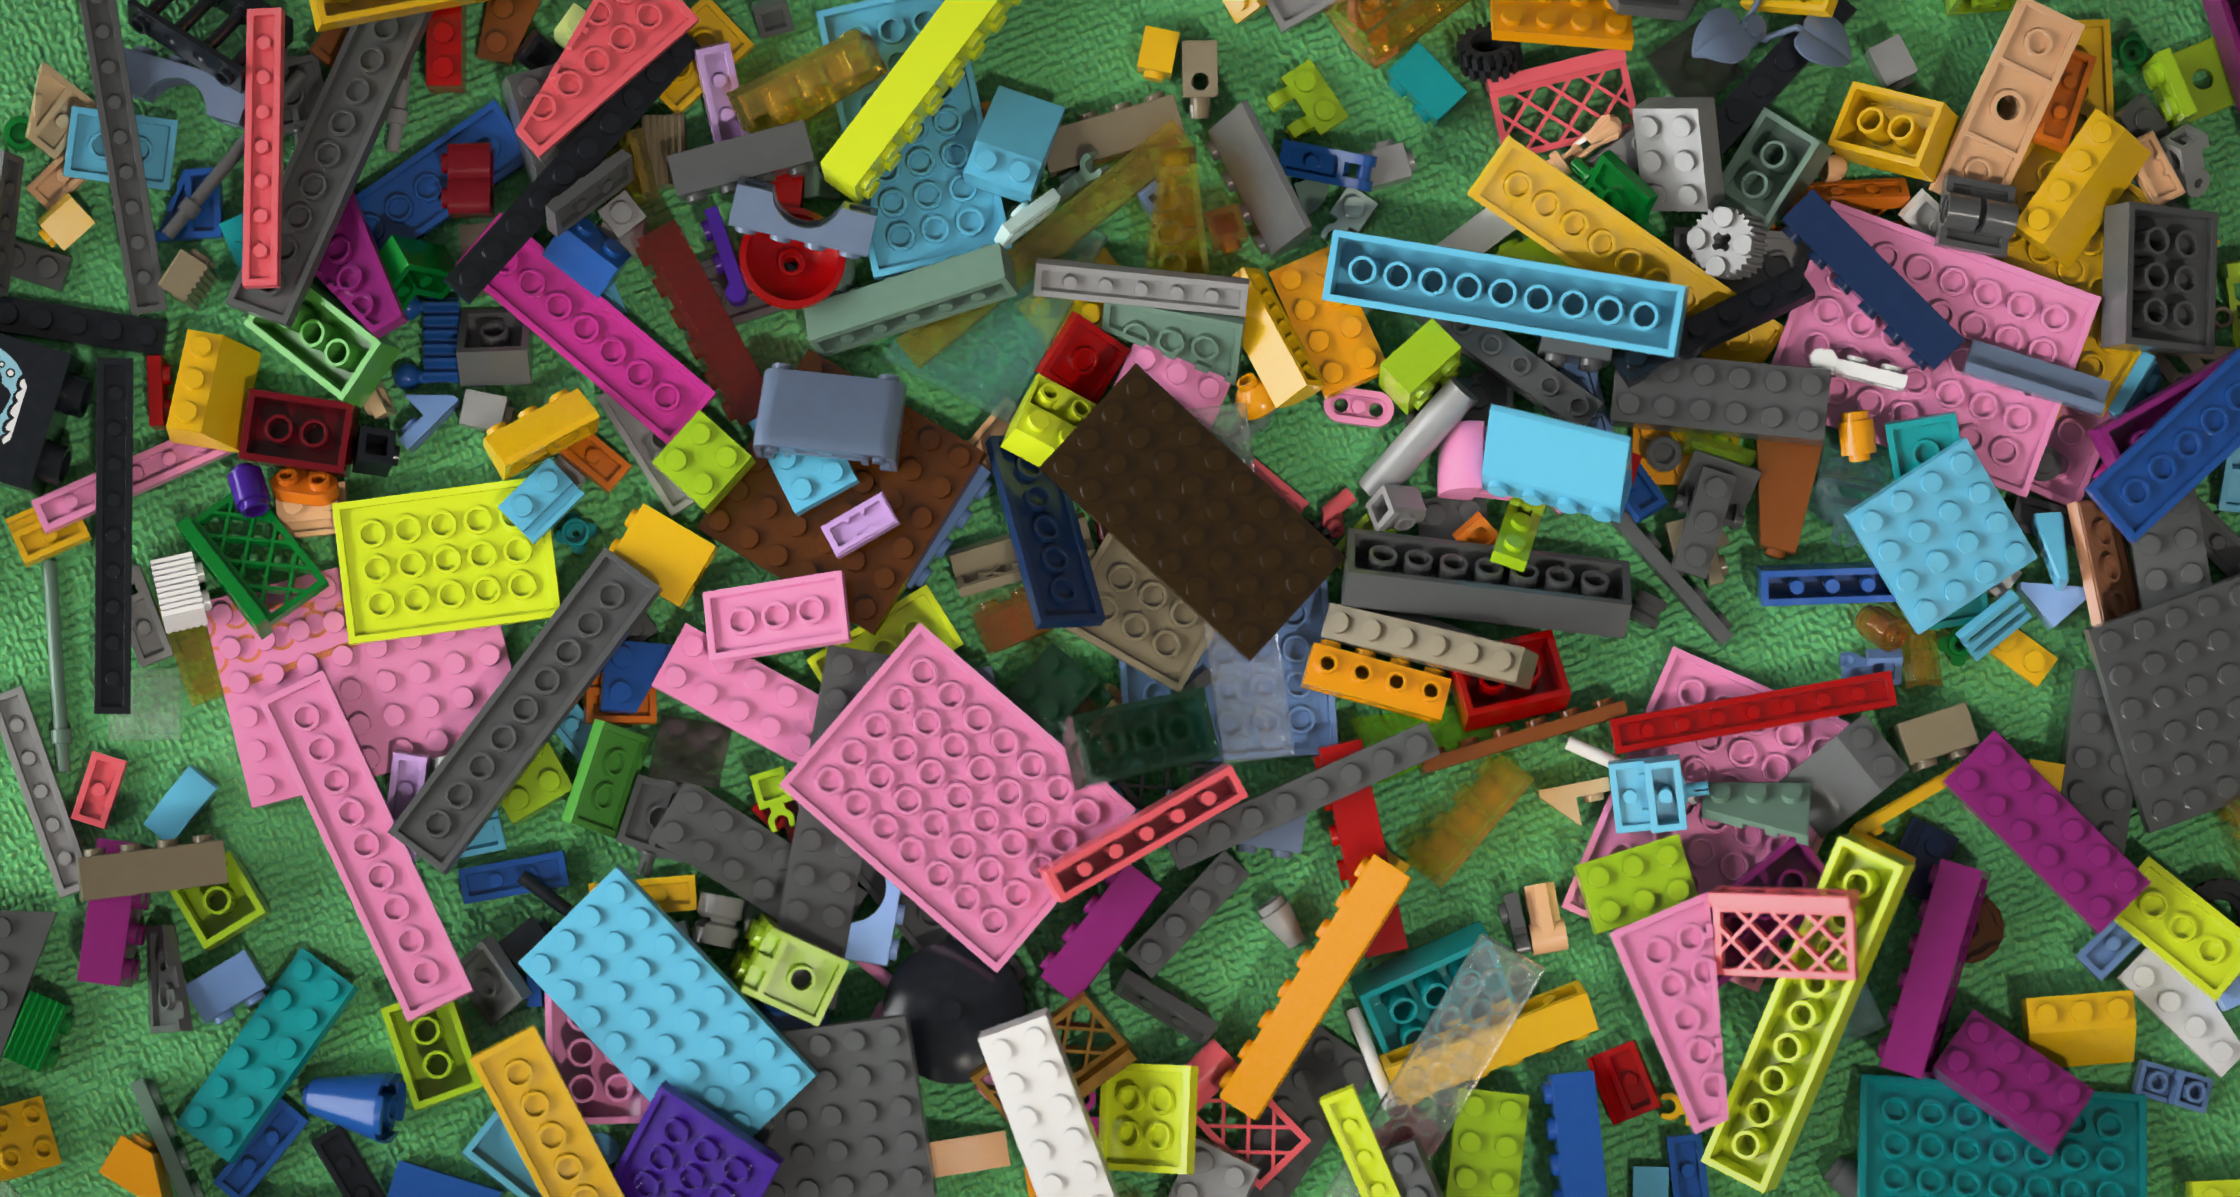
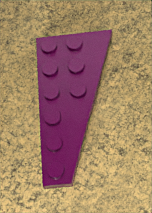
M353 190L316 272V276L379 339L409 321L357 195Z

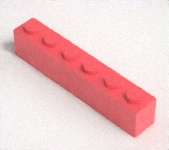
M1221 764L1039 868L1038 871L1054 900L1063 903L1248 797V794L1232 765Z

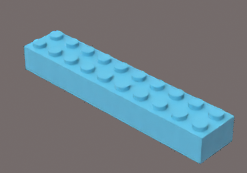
M1333 229L1322 300L1675 358L1679 355L1690 286Z

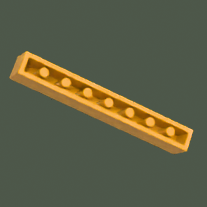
M1375 854L1371 860L1367 857L1362 860L1354 873L1358 877L1355 885L1351 890L1346 887L1335 903L1339 910L1332 920L1326 918L1315 934L1320 939L1314 949L1306 948L1296 964L1300 968L1298 974L1293 981L1287 978L1276 995L1281 999L1274 1011L1269 1008L1266 1010L1257 1025L1262 1029L1255 1041L1250 1038L1246 1041L1238 1054V1057L1242 1059L1235 1071L1229 1069L1218 1086L1223 1089L1219 1095L1221 1099L1254 1120H1259L1413 879Z

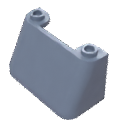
M773 363L772 368L766 369L764 372L753 442L755 456L757 458L774 459V454H778L779 450H782L783 457H791V454L843 459L861 461V465L868 466L869 459H872L871 463L880 465V470L898 472L907 386L905 383L900 382L899 376L892 374H879V378L800 371L794 370V366L790 364Z

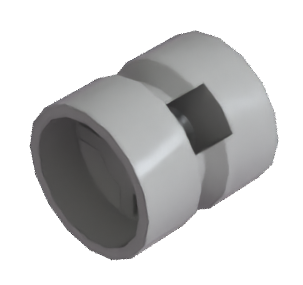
M701 892L697 912L701 915V920L696 921L694 924L692 941L736 950L740 930L736 927V922L743 918L746 900Z

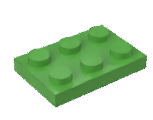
M595 718L561 820L617 839L637 776L641 772L652 738Z

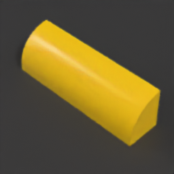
M1242 267L1231 277L1249 279L1246 317H1244L1246 321L1243 348L1276 408H1284L1302 402L1323 389L1325 384L1263 270Z

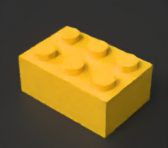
M1852 81L1827 145L1837 155L1842 156L1846 162L1934 183L1960 118L1945 102Z

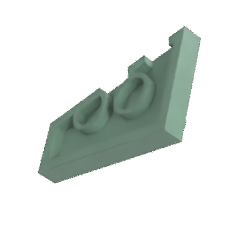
M1708 782L1709 796H1702V818L1742 829L1748 825L1764 829L1765 835L1778 838L1780 834L1796 838V843L1809 846L1811 783Z

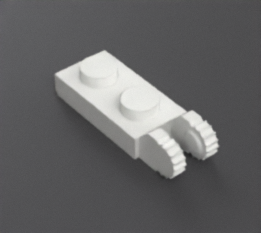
M1818 347L1813 352L1811 351L1809 363H1811L1813 368L1831 370V375L1901 393L1905 391L1908 375L1902 374L1903 369L1889 364H1882L1881 369L1867 366V359L1853 355H1847L1846 360L1839 359L1833 350L1827 348L1824 350L1823 347L1822 349Z

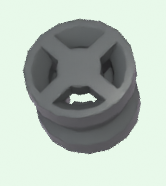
M1637 589L1633 596L1635 602L1631 608L1629 619L1646 628L1656 630L1659 625L1658 617L1661 612L1666 610L1668 604L1650 593Z

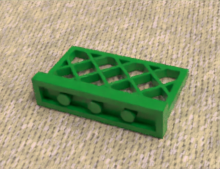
M230 493L193 520L186 517L178 522L176 526L184 542L199 561H202L206 570L261 640L273 633V625L330 585L271 509L264 515L255 518L243 517L242 513L234 512L235 502L232 493ZM213 518L226 519L223 534L207 533L203 525ZM232 520L250 522L247 537L229 535ZM257 522L269 523L274 526L272 539L254 538ZM279 534L284 540H278ZM215 541H216V542H221L220 548H219V546L215 543ZM227 543L246 544L243 560L226 557ZM252 545L270 547L267 562L249 560ZM276 548L292 549L294 552L292 564L274 563ZM299 559L305 566L298 565ZM235 567H241L240 573ZM247 568L265 570L263 585L248 584L245 581ZM272 570L290 572L287 587L269 586ZM296 573L312 574L317 581L307 589L294 588ZM255 592H261L260 598ZM267 593L286 595L284 605L273 613L265 606Z

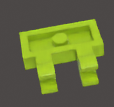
M1308 59L1282 76L1280 81L1284 88L1267 97L1266 101L1273 114L1292 101L1296 103L1304 117L1297 119L1286 127L1285 132L1293 141H1297L1311 130H1314L1320 138L1349 118V115L1311 59Z

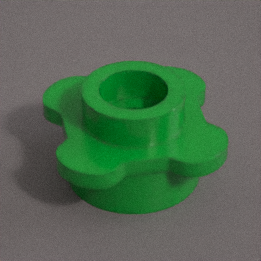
M2136 32L2128 33L2126 39L2121 44H2114L2111 47L2112 57L2121 62L2123 71L2127 74H2134L2140 64L2147 62L2153 56V51L2147 48L2146 43ZM2129 50H2133L2135 52V55L2130 56L2128 53Z
M1964 625L1952 627V632L1946 637L1940 638L1937 642L1938 650L1944 652L1951 659V664L1957 667L1964 665L1965 659L1970 655L1963 644L1960 649L1955 646L1956 642L1961 643L1955 633Z

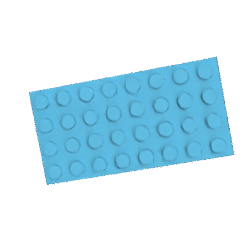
M865 0L816 11L842 134L945 0ZM971 60L963 69L965 75L958 86L954 89L949 87L942 96L944 102L939 111L933 117L928 115L922 122L923 130L919 137L912 144L907 142L899 152L902 157L896 167L891 172L886 170L878 181L881 184L873 197L869 200L864 198L860 203L861 205L878 208L868 252L874 281L883 280L890 276H898L913 271L920 266H929L947 260L954 255H962L978 250L985 245L996 244L994 238L1001 225L1006 222L1001 196L964 184L963 172L977 134L984 121ZM1012 244L1005 248L1007 252L1013 251Z
M620 864L518 962L523 970L650 1102L658 1087L666 1080L753 1137L819 1074Z

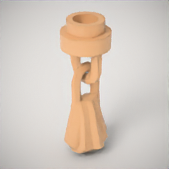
M1613 114L1601 115L1587 133L1574 141L1571 149L1562 155L1554 150L1548 155L1550 159L1547 162L1568 176L1572 173L1569 165L1575 158L1586 157L1598 147L1619 139L1622 133V121ZM1588 140L1591 145L1583 151V148L1579 145Z

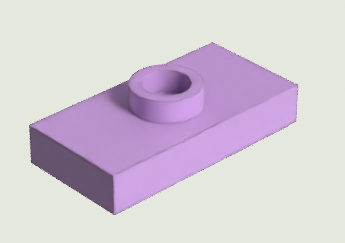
M880 492L821 526V529L836 557L841 559L901 523L886 495Z

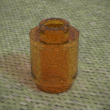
M1868 605L1862 608L1856 616L1855 627L1859 631L1860 636L1882 650L1893 652L1905 643L1908 632L1906 622L1884 608Z

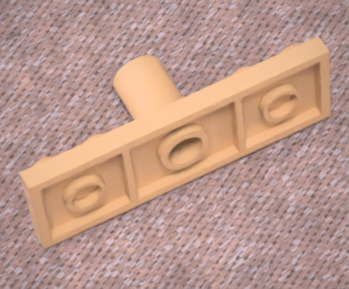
M2034 0L2016 1L1953 135L1935 182H1931L1928 190L1942 195L1944 176L1948 174L2011 185L2084 30V24ZM2001 100V106L1997 112V104Z

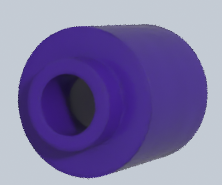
M242 463L235 466L228 475L227 480L236 509L246 518H255L265 514L270 509L269 502L271 497L261 467L251 463Z

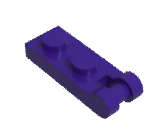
M714 206L704 210L707 220L701 221V225L707 242L714 240L718 253L712 255L718 274L725 273L729 282L725 289V296L733 307H742L748 302V292L718 206Z

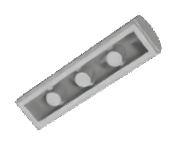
M1451 376L1359 479L1358 482L1362 489L1372 497L1383 484L1404 485L1479 399L1454 376Z

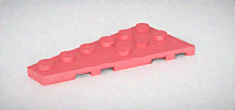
M593 0L566 44V48L550 71L541 90L516 128V134L540 159L698 24L699 18L682 0Z

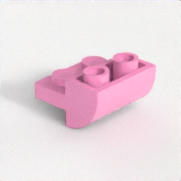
M1460 421L1439 444L1438 498L1464 501L1473 500L1474 497L1509 501L1512 498L1511 496L1497 497L1483 490L1482 467L1488 427L1484 426V421Z

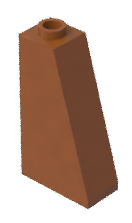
M1753 440L1754 468L1762 471L1755 486L1757 548L1764 549V555L1767 557L1785 560L1786 555L1792 557L1796 553L1823 446Z

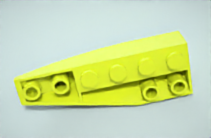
M1038 373L1011 419L1000 447L1040 467L1097 404Z

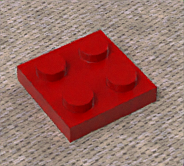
M1072 311L1035 371L1097 404L1131 350L1080 314Z

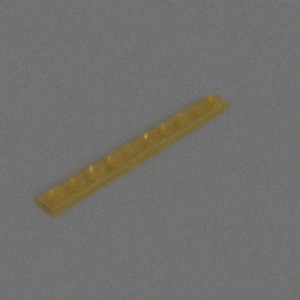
M1173 119L1168 121L1007 251L1013 260L1017 291L1035 277L1037 258L1058 259L1133 199L1139 191L1195 149L1193 143ZM1007 299L910 329L897 339L896 342L920 370Z

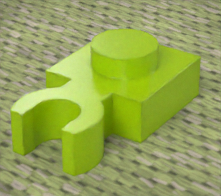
M785 766L750 776L759 810L762 811L769 808L771 810L768 825L773 833L778 832L776 820L780 816H786L791 827L796 826L794 814L786 809L785 803L795 800L778 786L787 776Z

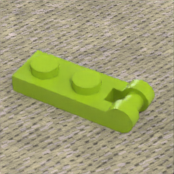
M1512 497L1508 502L1490 561L1523 573L1546 505L1534 506L1524 502L1522 499Z

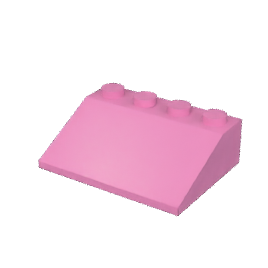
M545 993L546 1047L587 1125L640 1123L650 1101Z

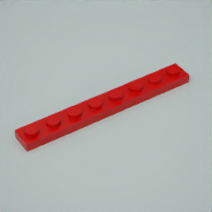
M1889 670L1614 718L1609 720L1615 755L1894 707L1897 706L1892 673Z

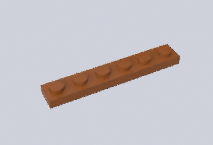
M1613 697L1593 702L1594 709L1582 713L1579 707L1559 712L1560 719L1547 722L1544 716L1525 722L1527 729L1513 732L1512 726L1491 732L1492 739L1482 742L1479 741L1478 736L1457 742L1458 749L1447 752L1444 746L1438 747L1440 755L1417 764L1420 776L1597 725L1610 719L1623 717L1628 714L1625 701L1614 703Z

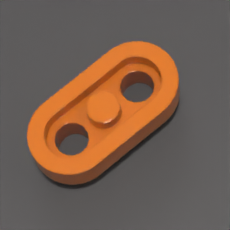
M285 468L275 474L270 481L274 498L281 502L326 506L335 502L340 496L337 478L325 472Z

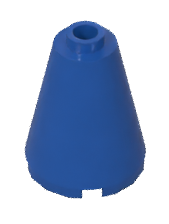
M395 1072L314 1078L310 1084H306L304 1087L302 1103L306 1105L308 1113L376 1142L388 1144L396 1138L399 1132L393 1130L395 1121H402L404 1117L405 1082L398 1081L402 1075Z

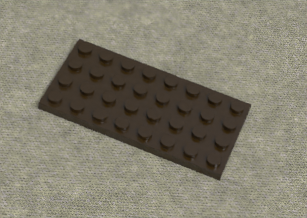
M1136 363L1039 467L1051 481L1248 662L1259 653L1346 557Z

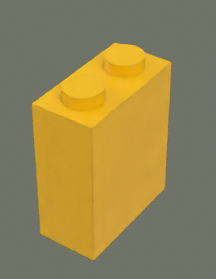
M643 503L640 509L636 507L632 509L624 523V526L628 527L621 540L616 537L608 550L660 586L663 591L659 596L683 610L719 549L714 544Z

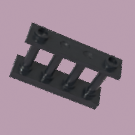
M129 0L127 2L128 24L137 33L146 34L215 77L221 85L231 87L240 94L245 90L244 66L246 65V45L232 59L216 49L239 25L247 26V9L274 8L263 0H199L176 24H173L159 15L173 0H153L147 7L136 0ZM212 7L219 8L227 13L229 16L203 42L188 33ZM285 14L286 49L293 42V19Z

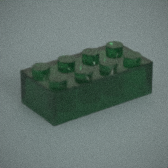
M1204 686L1072 715L1058 721L1075 791L1197 764L1221 756Z

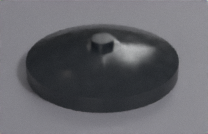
M956 940L943 941L918 950L899 966L885 992L883 1017L909 1013L918 1074L937 1083L959 1085L972 1083L973 1081L970 1079L969 1073L986 1062L978 1041L980 1032L1026 1015V1002L1022 986L1007 963L1003 965L998 973H995L961 942Z

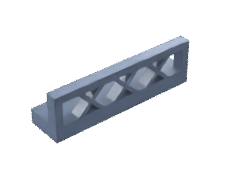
M1974 339L1962 373L1969 377L2097 416L2103 414L2106 405L2105 400L2111 381Z

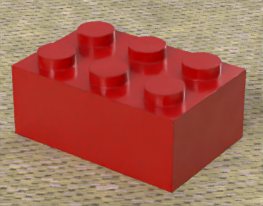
M1552 630L1498 641L1526 648L1539 655L1530 689L1445 670L1447 677L1452 679L1450 687L1464 732L1561 711L1567 708L1571 690Z

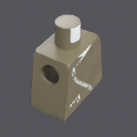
M1217 40L1181 41L1182 98H1190V119L1211 118V97H1218ZM1201 73L1206 76V88L1202 90L1194 88L1195 74Z

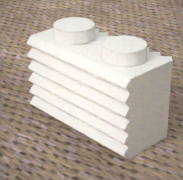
M192 551L150 560L166 633L170 634L173 631L178 632L179 630L184 631L187 628L192 629L193 627L198 628L201 625L206 626L208 624L206 611H211L212 605L208 589L202 591L200 589L199 583L206 582L202 561L194 562Z

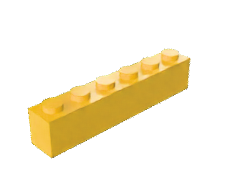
M1575 980L1379 1055L1397 1104L1399 1106L1403 1104L1411 1105L1420 1102L1424 1096L1437 1091L1446 1092L1452 1090L1458 1083L1471 1078H1483L1497 1068L1517 1065L1524 1058L1536 1053L1544 1054L1556 1049L1557 1045L1570 1040L1579 1041L1585 1039L1591 1032L1599 1030L1588 994L1580 981Z

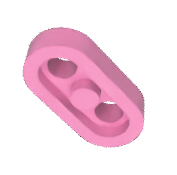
M1352 388L1330 399H1324L1323 403L1325 415L1331 421L1340 424L1381 428L1390 422L1394 414V404L1391 398L1385 393ZM1337 400H1344L1348 408L1344 412H1338L1334 408V403ZM1372 405H1379L1383 413L1378 417L1372 416L1369 412V408Z

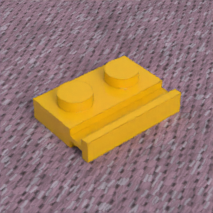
M34 507L5 519L26 568L92 540L84 520L46 535Z

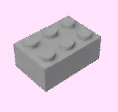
M1649 97L1632 108L1639 177L1659 195L1651 211L1708 212L1709 209H1713L1724 201L1715 98Z

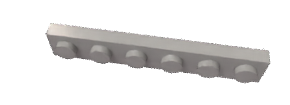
M1037 258L1033 296L1246 317L1249 279Z
M20 686L0 694V733L60 898H65L80 892L76 858L84 857V852L73 821L70 819V812L25 687Z

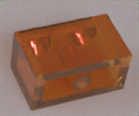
M1025 587L1011 592L1012 599L1002 603H998L997 598L981 603L977 606L979 611L973 613L988 656L1055 631L1054 628H1035Z

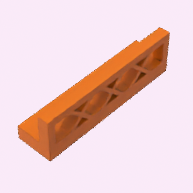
M1905 177L1812 182L1784 214H1787L1811 189L1819 194L1829 205L1833 200L1880 217L1887 209L1901 208L1902 210L1910 201V193ZM1900 218V221H1891L1909 228V225L1902 218ZM1774 224L1769 231H1782L1784 227H1775Z

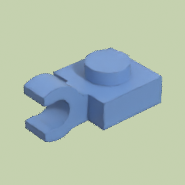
M1902 648L1866 649V658L1854 652L1840 653L1841 679L1891 670L1893 684L1901 685L1903 669Z

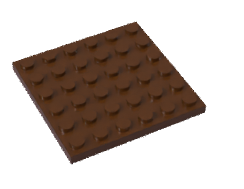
M808 349L796 370L855 376L826 358H821L819 354ZM905 405L898 472L880 470V465L871 463L872 459H869V466L861 465V461L849 460L860 483L797 516L767 458H757L755 456L753 437L745 451L754 458L756 463L709 515L705 514L697 529L781 580L842 570L845 576L849 621L876 636L987 457V454ZM883 492L901 524L843 558L838 559L821 526L876 494Z

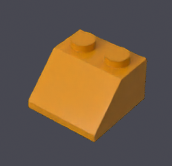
M134 1132L133 1135H121L99 1170V1173L138 1197H174L169 1173L159 1150L156 1148L154 1139L142 1132L140 1134Z

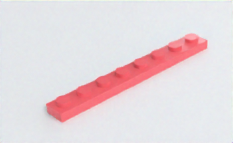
M282 7L247 9L242 286L245 289L281 288L285 10Z

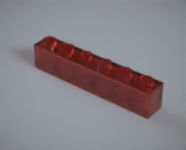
M673 218L637 238L640 246L636 247L635 251L644 267L651 264L657 277L652 279V282L661 298L668 295L675 307L669 312L679 329L686 327L692 339L686 343L696 360L703 358L709 370L704 372V375L712 390L716 391L720 388L726 401L721 403V406L730 422L737 419L740 426H743L757 418L763 376L679 224Z

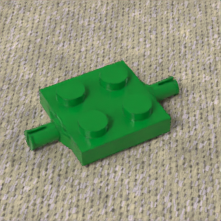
M1611 150L1602 153L1592 169L1580 157L1575 158L1571 162L1569 168L1583 179L1582 186L1658 239H1661L1662 233L1649 223V213L1659 195Z

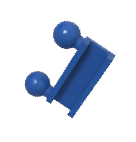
M415 296L404 312L408 321L414 320L419 314H424V369L420 370L412 363H402L394 371V383L398 388L405 391L413 390L419 384H460L456 355L461 314L460 298H444L443 300L424 298V300H420Z

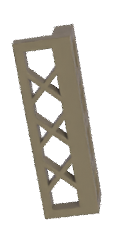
M1081 512L1077 514L1089 560H1092L1096 550L1085 514ZM1010 533L948 551L961 598L1022 580Z

